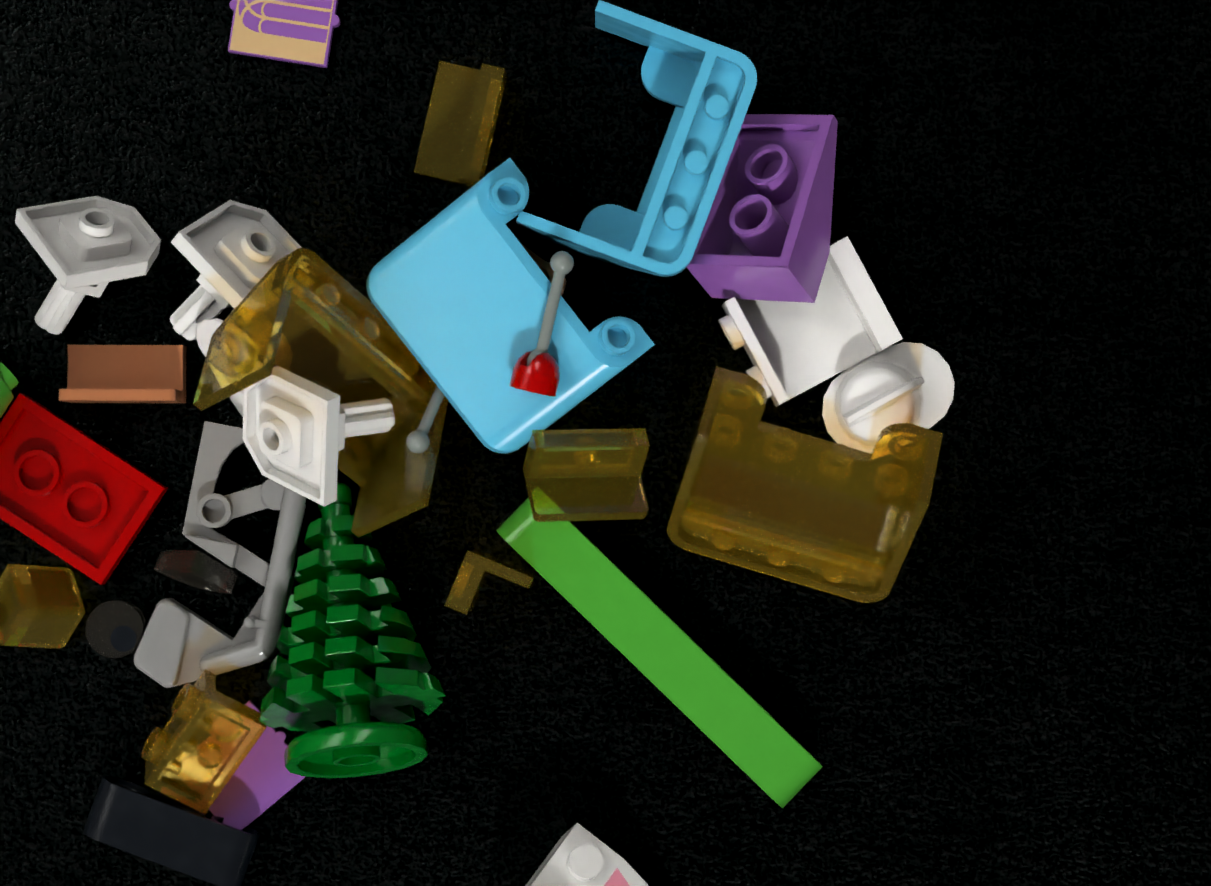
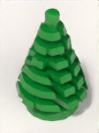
M337 482V501L326 506L318 504V510L321 511L322 518L312 521L308 525L304 545L313 551L298 557L295 579L301 584L294 587V594L289 596L286 614L292 618L291 627L281 626L276 647L282 654L289 655V661L277 655L271 663L267 682L272 689L262 699L260 722L271 728L284 727L290 731L307 732L294 738L284 753L287 770L290 773L305 777H361L396 771L422 762L428 755L426 738L419 729L402 723L415 720L413 706L430 715L443 703L442 697L446 696L439 680L428 673L432 667L422 646L419 643L413 642L417 634L407 613L391 605V603L402 600L394 583L385 577H380L384 575V571L387 568L378 549L365 546V544L371 542L373 537L364 518L351 515L350 509L353 507L352 492L349 485L342 482ZM329 720L335 723L336 725L330 726Z

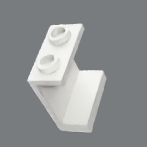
M848 236L830 245L829 256L815 303L744 300L733 297L723 303L722 308L726 316L718 320L732 348L736 350L743 346L754 366L746 370V374L761 401L771 397L776 407L903 339Z

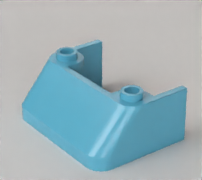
M599 0L595 9V28L648 47L641 67L643 85L654 98L676 107L636 212L614 204L598 206L588 213L578 232L522 211L516 220L517 226L521 232L602 262L661 277L674 276L682 272L693 258L756 89V69L751 60L739 51Z

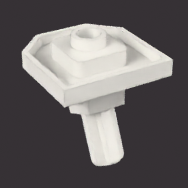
M91 196L16 209L15 224L57 278L35 315L36 324L51 334L59 335L68 325L85 295L100 298L109 282L147 274L159 254L161 239L135 207L99 196Z
M229 200L180 230L171 241L178 251L200 272L199 277L196 279L200 286L170 316L173 329L189 341L196 339L195 332L199 322L205 318H217L224 309L233 307L253 327L301 294L309 284L306 251L266 210Z
M278 365L263 371L243 387V441L261 474L322 506L337 501L338 451L344 449L345 438L388 432L395 425V414L390 400L380 398L340 404L339 394Z

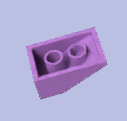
M746 114L693 258L687 266V269L711 298L731 299L735 297L736 299L815 303L830 252L838 121L834 115Z

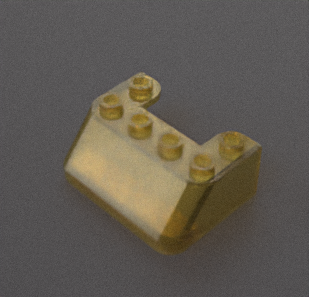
M716 366L668 522L667 534L671 541L678 547L692 553L853 601L873 603L886 598L893 587L929 506L943 433L911 423H898L887 426L880 432L871 454L853 449L843 444L833 443L760 421L767 401L764 387L757 380L746 374Z

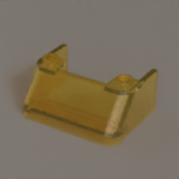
M299 248L278 259L212 334L193 404L203 411L270 376L273 367L277 365L339 394L340 404L380 398L390 400L395 414V425L391 427V430L384 433L345 438L344 449L338 451V468L360 486L351 532L357 537H361L428 506L448 399L444 396L429 430L430 444L428 449L419 454L411 452L407 447L406 439L412 431L417 430L436 388V384L374 304L317 254L309 249Z

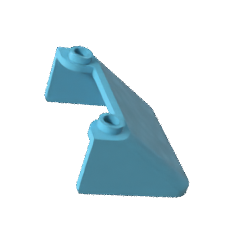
M508 158L381 259L371 269L366 282L367 294L373 305L472 432L486 448L502 454L512 453L523 447L655 345L637 322L626 317H611L589 332L563 297L560 296L548 353L556 359L559 366L560 380L556 396L542 395L509 386L513 368L518 358L537 347L551 286L549 279L506 225L523 211L529 199L527 180L511 158Z

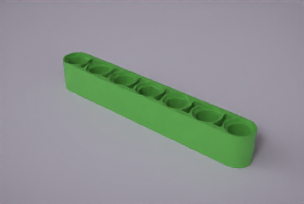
M537 489L496 530L519 555L781 808H784L823 767Z

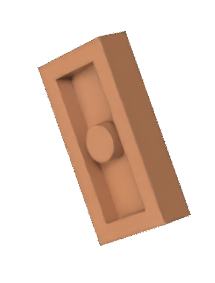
M68 345L67 389H59V401L69 403H186V346Z

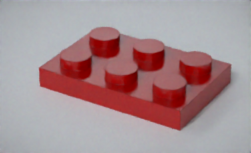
M19 393L0 422V519L98 584H106L168 490V487L28 395Z

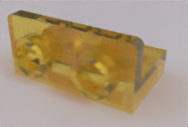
M204 670L194 685L186 683L182 687L171 709L173 716L164 729L157 726L150 733L142 749L141 758L146 760L145 785L206 814L262 735L266 725L260 722L261 713L216 691V675Z

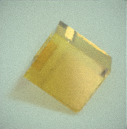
M7 564L0 577V646L63 648L85 614L73 571L63 567Z

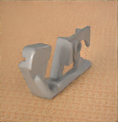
M204 421L182 534L231 568H236L264 586L265 589L248 617L244 619L243 625L234 638L174 598L160 600L153 611L133 660L137 669L165 688L183 685L253 665L273 657L279 651L276 644L281 626L284 625L289 595L292 594L295 579L292 574L306 508V497L271 479H267L261 485L228 495L214 493L222 465L231 452L244 443L243 428ZM267 508L280 510L270 564L213 529L227 525L234 518Z

